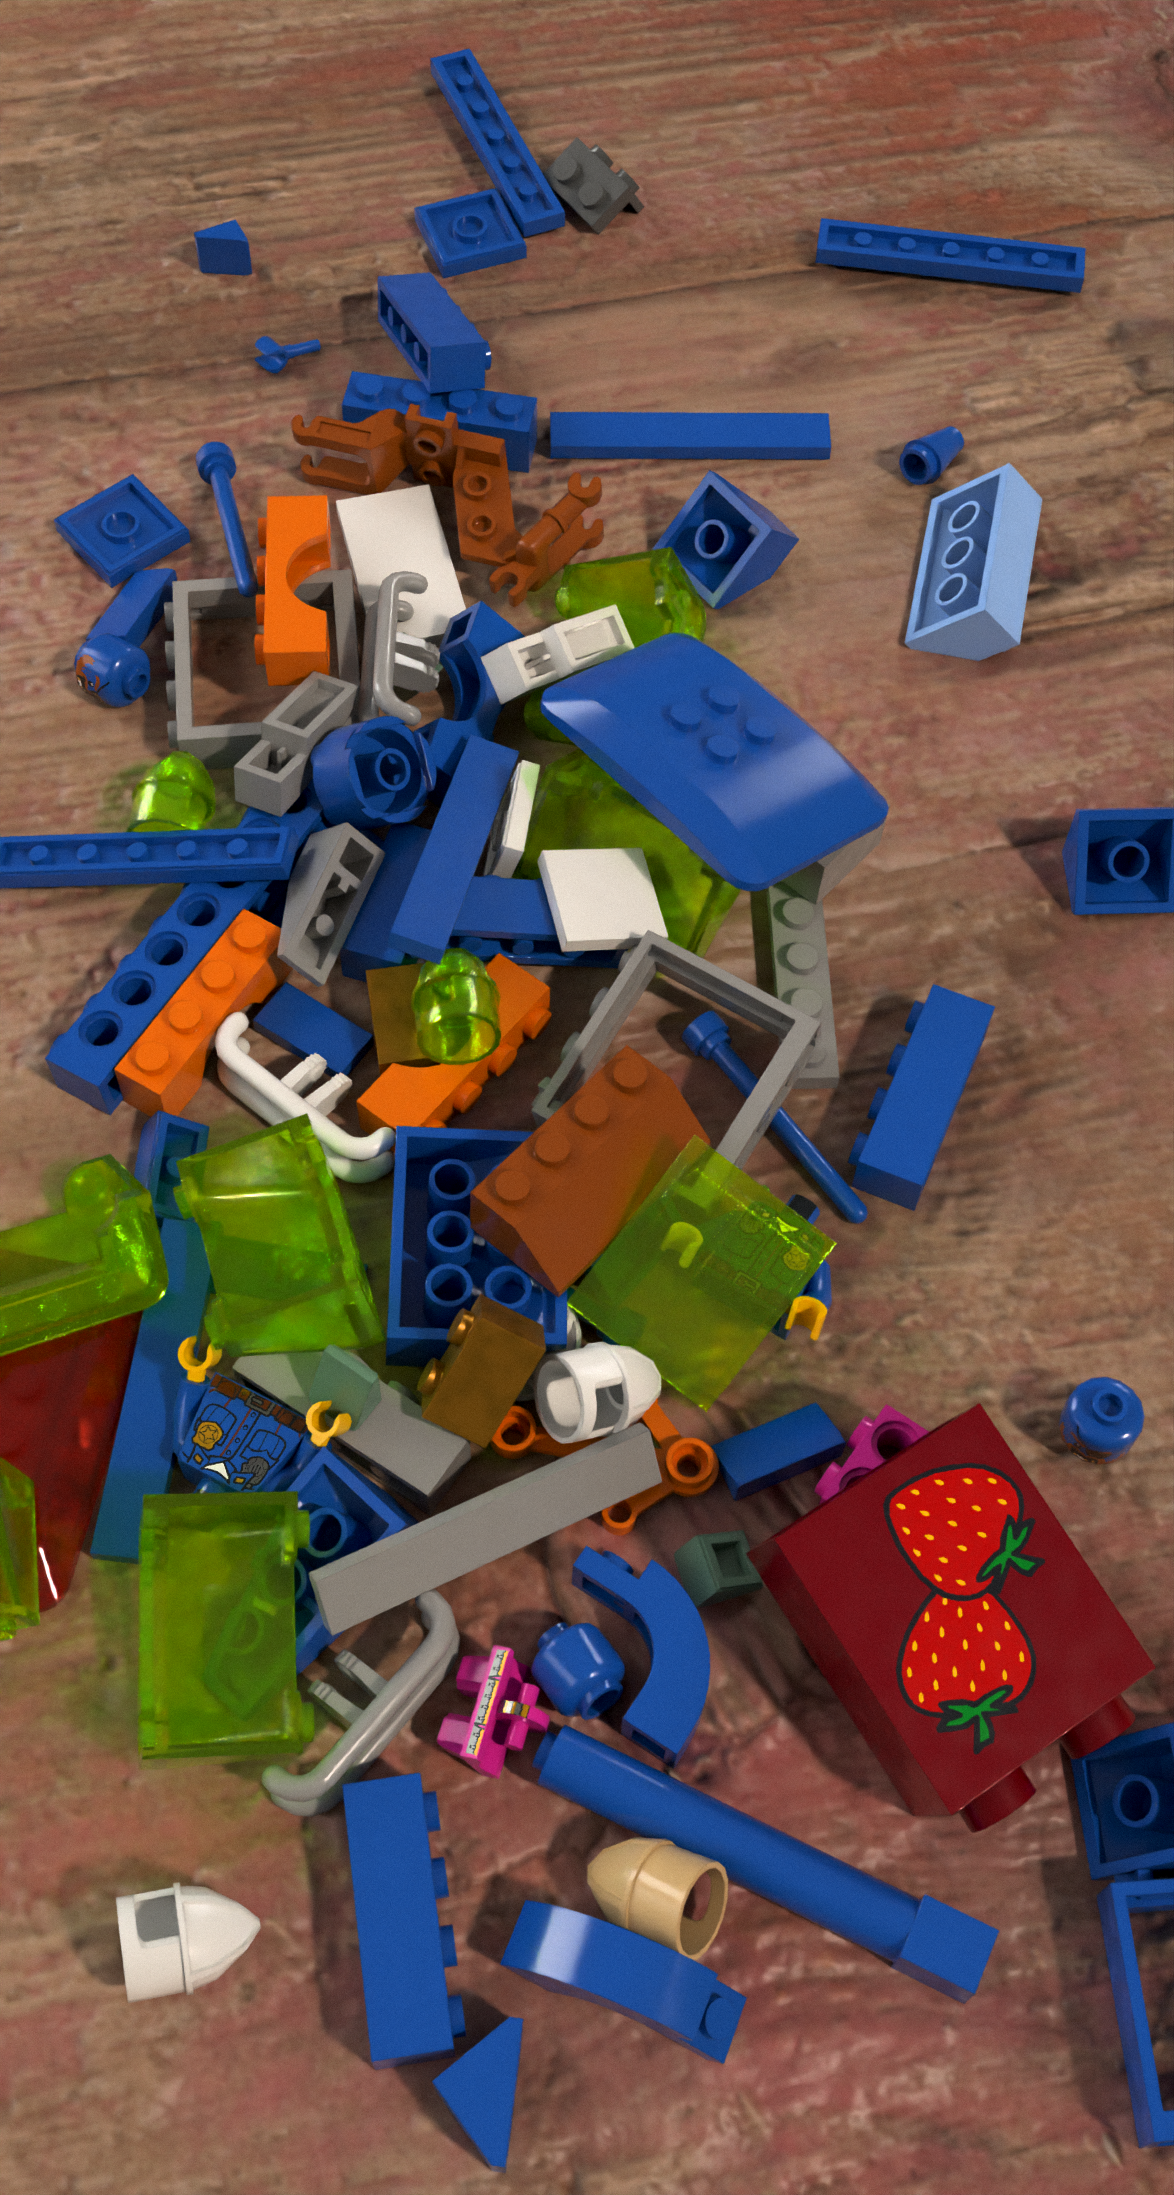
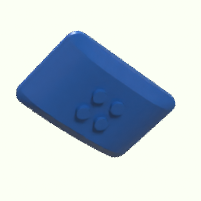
M675 632L665 634L560 681L544 690L540 703L541 712L556 728L721 877L738 889L745 891L767 889L877 829L886 819L889 807L885 798L838 749L758 680L694 636Z

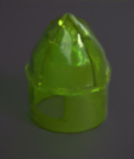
M173 751L170 755L147 769L142 780L137 782L133 789V804L126 832L205 829L206 823L215 814L216 800L214 783L203 763L187 751Z
M465 948L446 949L440 965L427 961L421 967L417 985L412 991L411 1007L416 1019L417 1045L421 1053L432 1061L447 1065H464L480 1061L495 1051L500 1045L501 1039L500 991L496 982L491 979L483 962Z

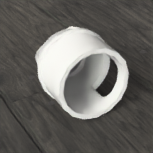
M603 1341L588 1343L584 1348L546 1355L538 1363L534 1375L533 1392L536 1410L543 1427L553 1439L561 1444L574 1443L599 1436L609 1437L636 1423L646 1410L651 1407L661 1393V1375L649 1357L630 1346L610 1345Z
M180 1882L173 1883V1888L117 1897V1915L128 2003L186 1992V1995H191L193 1990L217 1980L248 1949L261 1929L260 1919L235 1900L206 1887L180 1886Z

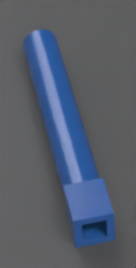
M566 1724L558 1735L548 1731L544 1736L532 1763V1767L541 1771L538 1785L644 1838L668 1839L677 1847L718 1861L725 1867L729 1880L893 1961L892 1968L964 2004L976 1993L999 1933L998 1929L927 1894H924L921 1899Z

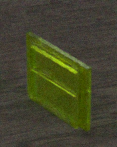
M694 1135L568 1299L567 1305L620 1346H630L649 1357L657 1367L661 1378L707 1412L837 1243L772 1194L768 1186L759 1184L710 1145Z

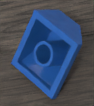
M709 470L656 543L653 550L714 609H720L770 579L799 541V538L771 511L717 473Z

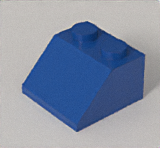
M1174 1722L1116 1737L1083 1757L1071 1759L1091 1880H1114V1875L1131 1874L1137 1869L1152 1870L1154 1877L1174 1875Z

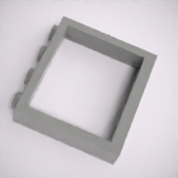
M352 570L319 571L301 582L296 588L294 595L305 604L326 612L335 611L339 679L359 686V696L344 725L348 726L359 723L358 711L361 683ZM235 577L172 581L173 602L164 603L167 632H174V641L165 642L168 671H175V680L166 681L169 711H176V720L168 721L167 723L169 747L179 748L183 771L234 768L262 739L261 722L195 726L191 621L255 617L256 595L251 598L242 596L238 590ZM258 585L257 594H265V586Z
M647 930L638 945L634 944L630 952L625 951L618 965L620 974L611 988L603 987L594 998L589 1010L591 1019L582 1033L576 1031L568 1038L560 1055V1060L563 1061L552 1079L545 1077L538 1085L539 1093L531 1104L533 1106L531 1111L536 1126L539 1128L584 1086L657 971L784 1039L694 1186L690 1188L676 1180L667 1189L676 1207L705 1222L714 1216L820 1044L821 1022L662 936Z

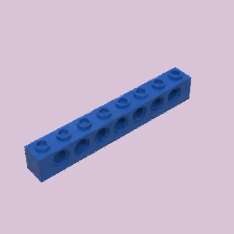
M313 778L282 817L249 806L242 817L241 823L236 827L294 826L299 841L290 875L310 834L335 826L324 815L323 807L314 788ZM289 880L185 883L180 896L167 912L154 920L148 935L132 954L126 955L120 961L116 973L103 989L89 998L84 1006L83 1013L69 1030L59 1035L53 1042L45 1060L57 1087L111 1115L123 1100L114 1068L240 912L246 909L268 920L287 896Z

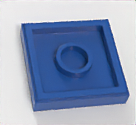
M497 188L414 208L415 222L443 279L527 258V245Z
M134 474L54 519L56 531L111 588L133 576L136 571L145 569L191 541L189 529Z

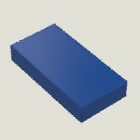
M288 982L280 988L253 1019L256 1031L304 1061L306 1057L314 1053L323 1057L327 1063L324 1073L331 1078L339 1073L348 1076L374 1046L372 1034Z

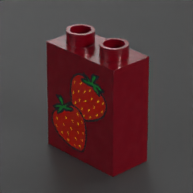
M980 1403L940 1424L746 1553L912 1815L952 1816L958 1812L972 1833L984 1830L1006 1818L1024 1805L1036 1793L1035 1786L1021 1765L1054 1741L1059 1739L1070 1758L1077 1759L1104 1746L1130 1727L1136 1717L1121 1693L1156 1668Z

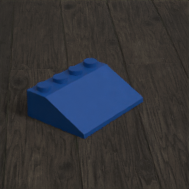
M396 1126L385 1366L426 1367L432 1358L440 1361L450 1345L446 1339L452 1322L461 1309L464 1308L470 1311L480 1294L543 1325L546 1344L545 1352L566 1349L567 1290L558 1298L471 1228L470 1192L534 1132Z

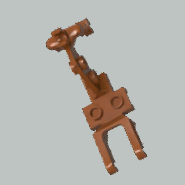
M410 403L406 415L395 409L388 408L377 412L359 423L316 416L310 422V426L305 427L303 417L300 414L295 415L292 419L293 437L300 445L317 446L353 454L366 461V463H358L325 456L317 467H313L312 457L309 454L304 455L300 466L303 479L309 484L325 485L365 495L382 493L408 465L412 464L414 479L423 481L431 486L443 485L454 488L461 558L499 567L489 578L490 590L496 594L505 584L516 585L508 592L509 604L512 607L518 606L527 597V591H539L561 569H566L570 565V560L581 549L595 548L604 538L603 520L600 518L595 519L590 529H584V518L581 515L586 508L593 507L600 502L602 497L601 478L598 476L594 477L589 486L584 488L582 487L579 472L573 473L569 477L567 484L568 493L551 509H546L542 514V518L522 536L514 526L505 439L460 430L456 413L447 412L444 421L421 416L420 405ZM563 532V534L550 546V544Z

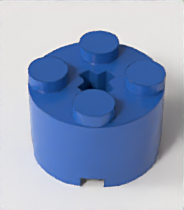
M382 716L338 728L328 734L321 743L317 744L313 748L310 758L313 766L314 788L323 807L326 819L335 826L348 822L356 830L364 831L407 822L418 817L426 808L423 804L428 792L434 791L437 774L432 750L420 732L413 733L402 724L406 721L398 717Z

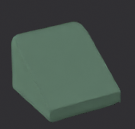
M329 1344L322 1354L310 1389L309 1400L312 1404L331 1400V1407L326 1411V1414L335 1420L339 1414L349 1413L352 1420L349 1430L356 1431L382 1400L378 1374L335 1344L333 1346Z
M744 1530L696 1535L675 1552V1562L685 1591L696 1608L732 1599L764 1587L759 1573L746 1555L751 1549Z

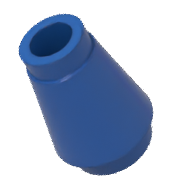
M948 426L908 442L899 460L900 469L904 477L916 485L934 483L963 449L964 438L961 432L955 427Z

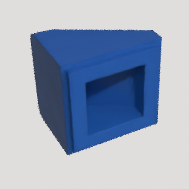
M236 219L194 233L198 264L202 273L242 276L252 274L249 243Z

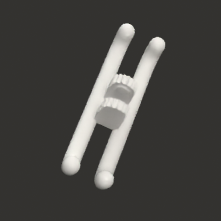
M233 1012L225 1018L217 1029L214 1043L219 1057L217 1063L218 1076L221 1083L231 1094L330 1173L346 1182L359 1184L373 1182L385 1176L393 1169L395 1158L388 1150L394 1145L396 1135L391 1128L381 1127L368 1137L358 1138L349 1135L326 1117L346 1098L353 1084L350 1078L343 1073L336 1074L330 1081H327L303 1099L302 1096L312 1087L313 1083H316L321 1078L324 1070L327 1068L326 1060L319 1054H311L309 1057H306L305 1061L299 1063L279 1080L247 1055L250 1051V1044L247 1039L239 1037L248 1027L249 1021L247 1016L242 1012ZM352 1159H355V1160H366V1161H361V1162H360V1161H353Z

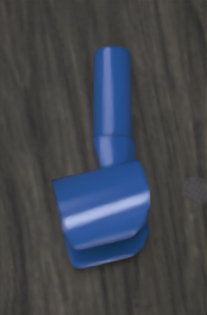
M263 336L256 341L255 347L264 355L256 357L255 361L267 371L278 373L286 366L288 359L320 351V342L318 339L294 345L280 346L271 337Z

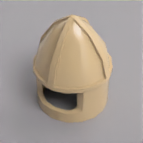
M634 1837L603 1849L587 1866L588 1885L591 1887L593 1896L609 1923L662 1944L694 1961L708 1950L715 1939L724 1918L728 1899L726 1870L718 1861L677 1847L668 1839ZM706 1871L711 1879L710 1899L707 1912L702 1919L696 1921L683 1916L682 1913L690 1890L697 1879Z

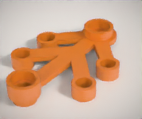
M658 1398L636 1424H644L650 1430L652 1438L659 1447L654 1449L662 1482L601 1510L602 1525L606 1531L613 1535L621 1536L631 1532L636 1525L637 1516L672 1493L683 1497H696L706 1493L712 1488L718 1476L719 1461L712 1447L697 1438H683L658 1405ZM512 1406L491 1439L490 1445L498 1455L507 1459L524 1457L530 1451L565 1457L607 1437L600 1436L601 1438L595 1437L574 1443L561 1444L553 1439L545 1428L536 1426L533 1415L528 1410L520 1406ZM508 1430H517L523 1434L524 1438L520 1443L511 1445L503 1441L502 1435ZM686 1461L693 1462L698 1466L699 1473L693 1477H686L678 1471L677 1467ZM614 1507H623L629 1511L631 1516L627 1521L617 1523L610 1519L608 1512Z

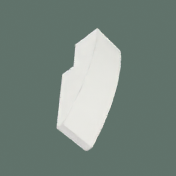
M616 604L554 624L541 632L508 642L482 656L481 660L502 705L552 686L635 647Z

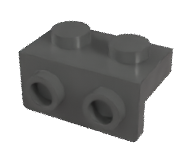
M576 137L543 175L551 189L599 235L627 204L637 213L644 206L635 195L639 189L636 182L622 168L615 174L610 169L614 164L613 161L597 144L589 149Z

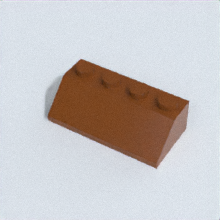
M626 1045L470 1192L471 1228L559 1298L710 1148L711 1141L671 1077Z

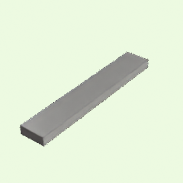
M641 1423L635 1424L309 1572V1578L325 1628L333 1636L661 1483L662 1478L650 1430Z

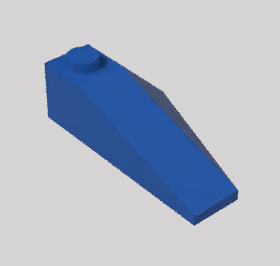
M325 1446L321 1448L284 1493L275 1513L280 1515V1518L266 1550L259 1549L252 1565V1569L257 1571L241 1606L233 1609L203 1678L216 1694L245 1722H249L344 1632L342 1631L332 1636L325 1628L308 1573L419 1523L392 1496Z

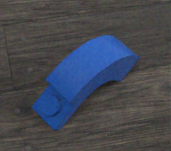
M586 1545L573 1564L572 1585L627 1620L641 1635L650 1656L651 1672L642 1690L622 1719L621 1735L674 1770L695 1735L709 1687L710 1651L702 1619L696 1606L681 1584L653 1559L640 1578L637 1579L632 1575L634 1572L632 1567L624 1559L607 1550H604L600 1555Z
M525 1900L500 1965L546 1991L582 1999L620 2013L659 2032L704 2059L722 2064L725 2062L747 1997L716 1980L718 1973L662 1944L598 1918L567 1908Z

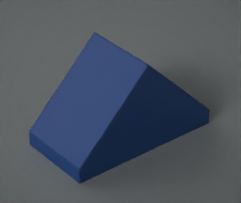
M509 2017L432 2081L437 2094L487 2165L494 2172L506 2173L523 2035V2018Z

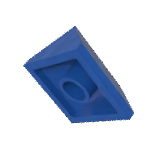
M1174 807L1076 809L1062 850L1072 913L1074 915L1174 912Z

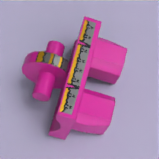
M493 1645L490 1656H464L462 1658L456 1677L457 1689L464 1696L477 1698L472 1717L448 1713L443 1719L437 1738L438 1744L447 1753L465 1760L481 1776L495 1779L500 1777L508 1748L522 1751L527 1732L545 1733L550 1722L549 1715L535 1708L540 1688L528 1684L531 1669L513 1658L514 1651L511 1648Z

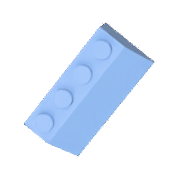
M1010 463L931 500L905 638V644L910 649L980 661L1020 645L1042 498Z

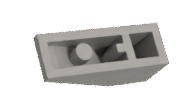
M348 822L310 834L289 878L277 957L317 987L325 984L386 854Z

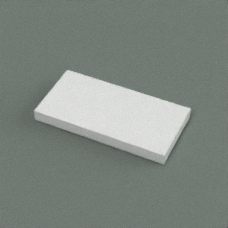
M429 484L337 500V515L365 617L369 607L378 601L380 586L387 576L401 571L421 574L428 582L427 590L424 593L414 594L405 591L399 593V600L410 603L414 609V614L410 620H397V631L405 632L408 635L423 639L427 643L431 642L433 645L440 646L450 618L466 610Z

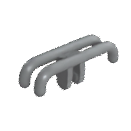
M408 571L390 574L382 581L378 601L368 609L364 626L358 711L359 722L379 717L380 707L381 711L387 716L398 717L406 721L402 724L415 726L422 717L419 708L399 699L394 693L393 685L411 691L417 690L418 693L423 692V694L425 692L430 693L432 690L435 691V688L438 687L439 674L438 670L434 669L436 665H439L440 661L439 648L436 647V644L433 645L431 642L427 643L423 639L397 631V620H410L414 614V609L410 603L399 600V593L403 591L414 594L424 593L427 590L428 582L421 574Z
M435 1589L415 1597L416 1606L422 1611L421 1622L430 1632L389 1682L346 1649H343L334 1659L340 1672L349 1680L355 1681L373 1699L364 1711L342 1697L332 1686L318 1679L308 1689L307 1692L346 1726L348 1730L321 1762L307 1774L293 1775L279 1765H271L264 1770L261 1779L262 1784L270 1792L271 1800L279 1808L295 1816L313 1817L331 1810L344 1798L342 1784L359 1781L451 1671L459 1656L461 1639L451 1606Z

